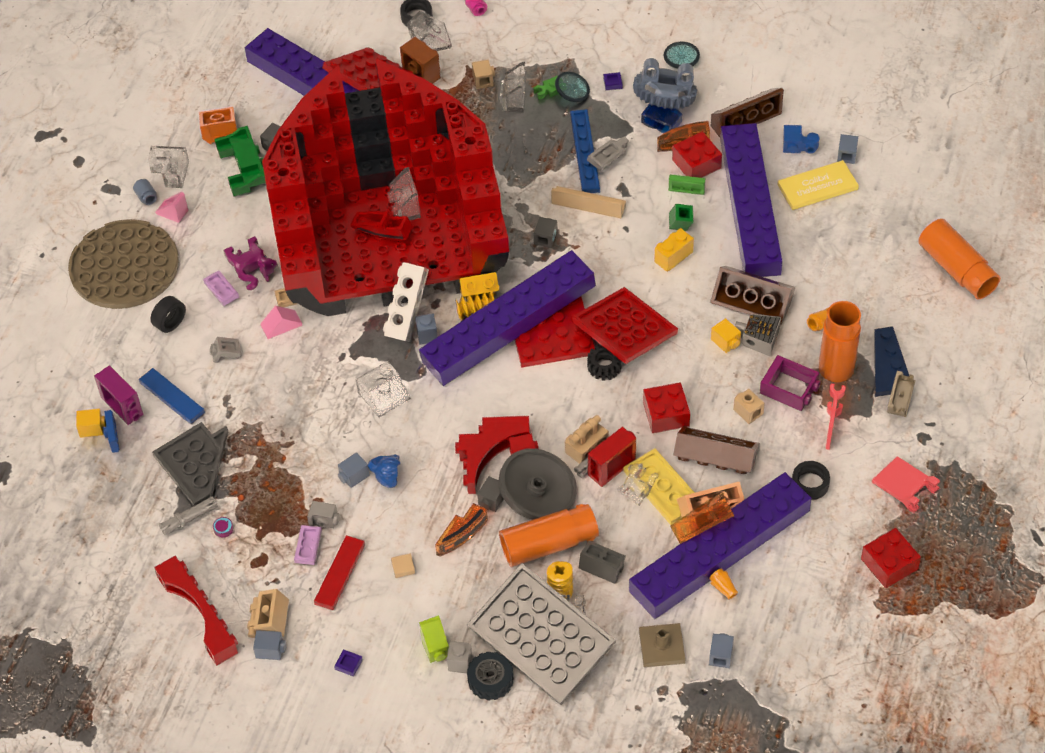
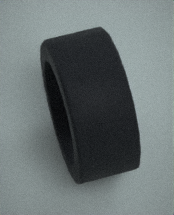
M405 0L400 7L402 23L414 29L429 25L433 17L431 3L428 0ZM416 9L425 11L421 16H410L407 14Z
M174 296L164 297L155 305L151 313L152 325L164 333L173 331L182 322L186 313V306Z
M804 461L794 468L792 479L812 500H817L828 491L830 473L820 462ZM806 473H813L821 477L823 482L818 487L810 488L801 484L799 477Z

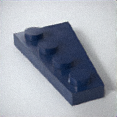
M893 326L874 329L875 397L891 395L897 371L903 372L904 376H909Z

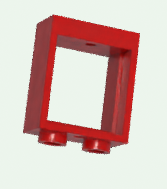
M622 426L588 453V476L599 486L603 487L622 472L624 466L636 460V436L634 433Z

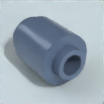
M140 179L135 182L133 190L139 200L145 205L153 204L157 200V193L147 179Z

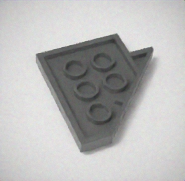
M200 422L152 452L155 459L193 506L210 498L213 494L229 433L227 426L211 434L206 426Z

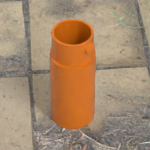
M937 219L923 230L918 240L919 245L960 286L965 287L976 299H983L996 289L1001 279L1000 276L988 265V261L945 219Z
M848 301L833 303L827 309V318L823 325L818 370L822 377L831 382H844L850 379L855 371L861 332V312L855 304Z
M579 504L574 509H564L499 531L501 546L510 567L578 546L583 541H593L599 536L598 525L589 504Z

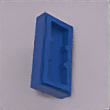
M107 410L104 411L106 427H103L105 438L109 440L112 453L120 450L116 422L113 412Z

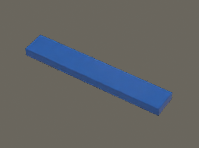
M588 109L570 111L581 189L583 192L600 193L597 168L587 161L588 156L594 152Z

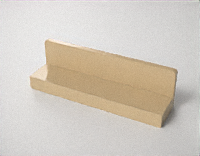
M559 186L551 190L552 204L621 219L626 206L625 200Z

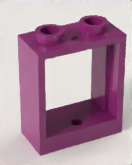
M777 355L760 383V394L802 411L805 405L808 406L810 404L813 391L817 392L820 386V372ZM780 373L809 384L802 397L774 386Z
M110 365L94 375L102 400L127 425L137 421L144 415L137 392Z

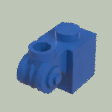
M784 125L783 153H801V151L812 154L819 147L820 137L813 132L809 133L807 137L803 136L802 125Z

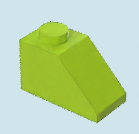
M438 615L419 622L422 644L430 663L443 661L447 657L449 650L445 632Z

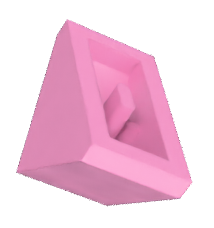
M180 192L165 199L155 213L179 223L188 212L185 194Z
M275 306L261 322V327L267 339L302 326V322L295 310Z

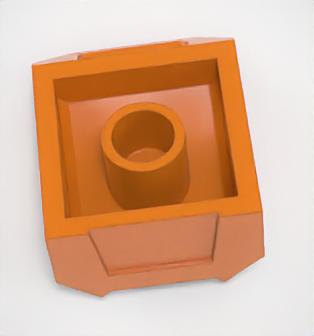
M234 107L199 112L202 139L209 144L215 142L216 138L227 136L237 130Z

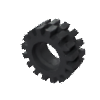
M597 345L595 350L592 348L590 353H588V372H590L592 377L595 375V379L602 377V381H605L607 377L608 380H611V376L615 378L617 373L621 372L622 361L602 345L601 348ZM601 359H607L612 363L600 365L597 362Z

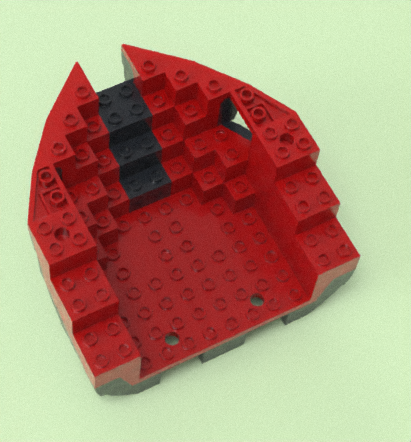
M375 59L379 88L350 93L344 92L340 67L337 65L299 101L278 129L262 161L286 294L293 304L298 303L308 310L325 316L347 313L345 299L381 293L383 307L389 306L394 298L393 288L399 279L397 276L398 269L402 266L403 262L429 269L425 285L454 281L456 294H459L461 290L460 278L497 273L501 267H505L509 257L508 234L501 210L500 191L493 167L492 148L485 123L459 100L426 79L378 59ZM389 211L391 216H407L413 227L407 240H395L361 232L352 228L351 223L357 212ZM409 279L406 282V287L408 289L413 285L412 279ZM404 297L401 304L408 303V298Z

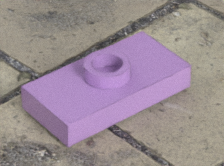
M219 270L203 279L204 284L223 306L239 298L238 292Z
M301 525L294 557L295 563L315 565L322 532L321 527Z

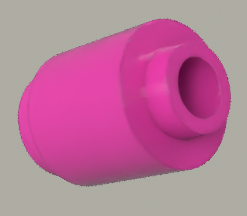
M465 0L466 6L473 15L480 16L486 12L487 4L484 0Z

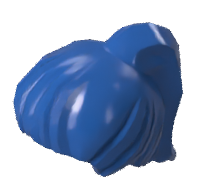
M399 455L378 456L368 462L370 471L375 473V477L381 485L387 488H393L397 485V466L400 465Z

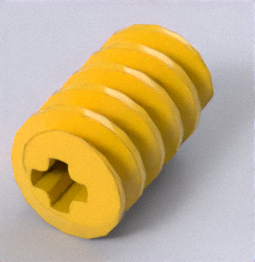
M490 292L489 298L485 293L482 294V299H480L478 294L475 295L474 300L471 296H468L467 302L461 297L458 303L455 298L459 319L463 321L464 315L468 318L471 314L494 301L493 292Z
M564 561L553 562L547 568V584L567 600L573 594L572 565Z

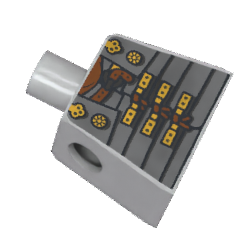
M751 314L747 324L736 321L735 327L743 334V346L771 356L780 330L781 317Z

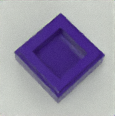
M620 72L603 74L605 91L623 89Z
M343 649L334 668L337 671L354 677L363 660L362 656Z

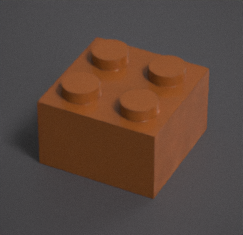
M417 37L412 38L400 47L402 68L413 72V74L426 79L432 84L441 78L439 54L436 50L431 49L424 41L419 40Z

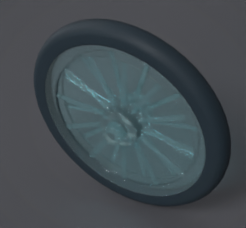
M680 41L667 46L663 56L669 66L678 69L683 63H688L693 67L699 61L700 52L695 45Z
M563 72L555 80V87L559 95L570 102H582L589 96V84L577 73Z

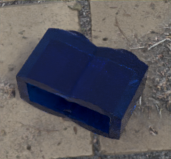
M649 103L641 114V123L668 135L675 132L682 123V113L676 108H672V110L670 108L664 109V107H657L656 105L651 106V103Z

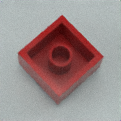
M703 131L674 144L672 147V160L685 176L702 178L722 167V153Z
M681 382L643 389V405L651 433L679 429L683 426L690 427V410Z
M894 528L863 546L861 560L886 589L917 571L921 556L899 530Z

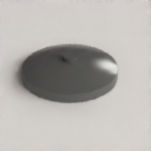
M541 449L517 451L507 458L499 473L498 483L502 497L515 512L525 518L533 520L564 509L569 510L575 501L577 485L572 471L564 461L548 451Z

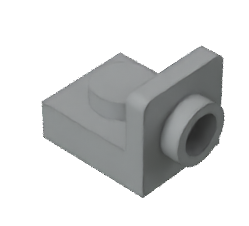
M217 337L214 344L210 346V355L213 356V362L217 363L221 356L239 358L241 355L239 339Z

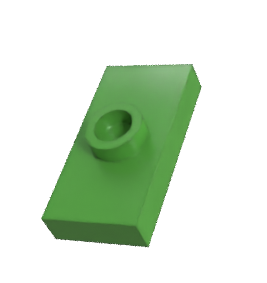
M670 174L668 191L704 195L706 178Z

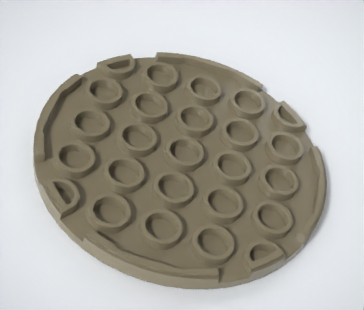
M135 219L113 221L104 224L105 226L97 230L93 229L83 237V240L78 246L74 247L71 253L68 271L76 292L94 305L111 309L131 308L156 298L172 283L179 266L178 250L169 234L161 227L151 225L150 222Z

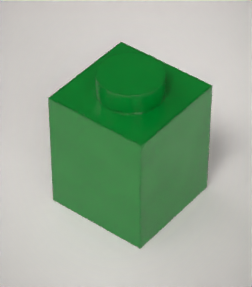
M675 204L669 212V229L679 230L682 228L684 231H687L693 223V205Z

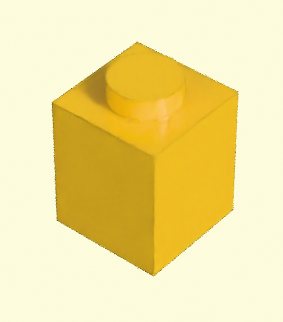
M726 318L711 328V340L725 353L739 346L741 331Z
M100 408L76 411V427L80 438L103 435V427H106L105 416H102Z

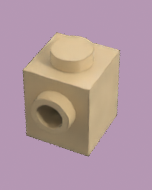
M489 59L472 62V74L476 89L492 87L495 70L494 66H490Z
M747 389L743 393L740 392L736 395L733 410L750 424L764 414L765 403L750 389Z

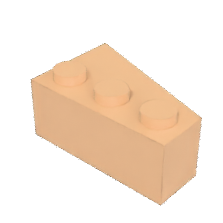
M740 482L684 495L677 499L687 537H691L745 500Z

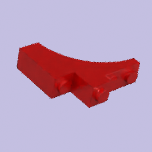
M529 416L482 417V425H479V434H459V442H455V453L459 454L460 461H463V469L467 470V474L463 475V485L467 486L468 494H476L477 482L481 472L493 457L509 448V438L530 434Z

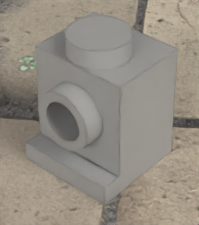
M312 501L307 518L309 526L316 525L321 528L334 529V526L338 525L340 514L337 513L335 504Z

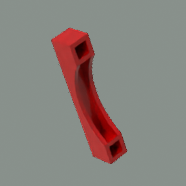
M175 555L155 566L157 578L165 590L185 598L202 614L205 620L203 642L207 653L217 666L238 654L236 645H238L237 639L233 633L229 635L225 621L218 619L216 616L218 612L213 604H208V597L203 589L199 591L195 577L188 575V568L184 561H179Z

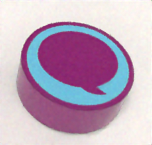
M220 517L214 521L213 530L216 536L225 538L232 534L234 527L229 518Z

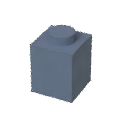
M841 134L837 162L843 160L845 163L855 164L859 136Z
M434 313L415 316L419 345L428 344L438 337Z
M357 452L338 464V477L342 483H347L350 488L370 476L368 464Z
M256 630L253 646L255 658L280 660L281 654L285 653L286 640H283L282 633Z
M713 633L709 657L710 666L730 669L734 636H729L725 633Z

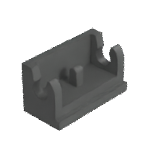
M589 540L580 553L578 568L615 584L618 579V573H622L626 556Z

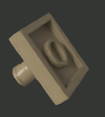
M680 623L639 627L643 667L685 664Z

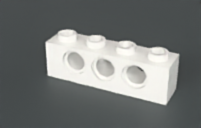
M404 262L399 267L397 273L399 277L398 283L393 288V302L388 307L389 318L383 327L384 336L410 342L416 321L415 316L418 313L429 269ZM412 279L413 285L407 289L406 282ZM404 297H407L408 304L403 307L401 301ZM402 315L403 323L398 325L396 320L398 316Z

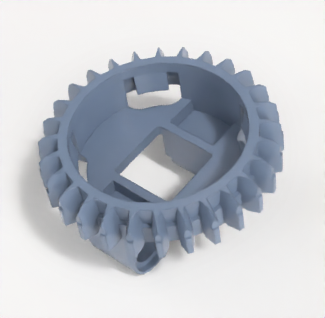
M648 58L644 61L642 72L634 77L633 82L634 93L637 97H640V100H645V103H651V106L656 105L657 107L670 108L671 110L672 108L677 110L679 108L683 109L692 105L698 89H696L697 86L693 82L694 70L692 65L683 63L679 66L678 71L659 68V63L654 58ZM645 85L656 89L655 94L646 90ZM683 91L685 95L678 97L679 92Z

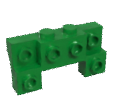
M248 125L238 128L227 136L215 139L220 159L234 155L240 174L228 177L233 197L251 192L250 187L266 183L262 163L263 157L258 156L260 154L259 146L254 144Z

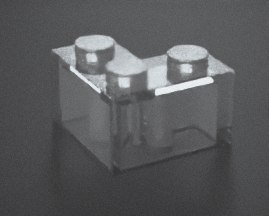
M151 146L148 155L151 173H161L165 187L183 188L189 164L186 147Z

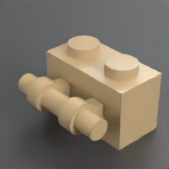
M595 415L593 418H589L582 423L579 429L575 430L573 435L570 434L565 440V453L579 464L588 457V453L609 437V431L599 424L601 421L599 415Z
M278 589L259 591L258 597L253 598V604L250 605L249 611L251 618L247 624V629L249 630L248 637L255 638L256 630L281 632L282 637H284L289 599Z

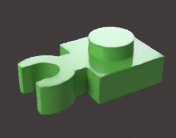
M557 76L543 81V86L537 85L533 88L534 94L537 93L538 100L545 98L547 94L550 97L559 94L555 87ZM559 79L560 89L563 92H565L566 86L562 82V80Z

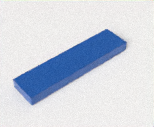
M154 368L139 378L141 385L188 423L192 424L205 413L204 408Z

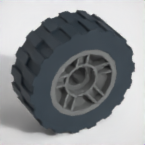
M489 651L481 653L479 656H475L468 665L467 680L469 688L480 699L497 700L500 697H504L506 693H509L510 688L513 686V667L510 661L505 656L498 654V652L493 653Z

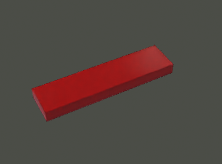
M345 536L314 599V605L334 610L365 546L364 540Z

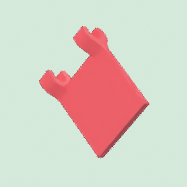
M831 383L829 394L833 398V406L832 402H828L827 413L830 415V423L826 443L827 450H830L835 418L842 413L843 404L839 403L837 408V402L845 395L846 387L842 385L840 391L834 389L835 384Z
M897 456L872 479V483L901 501L910 512L915 513L919 509L917 505L919 499L914 495L924 486L931 493L935 494L939 490L937 485L940 483V480L934 476H927Z

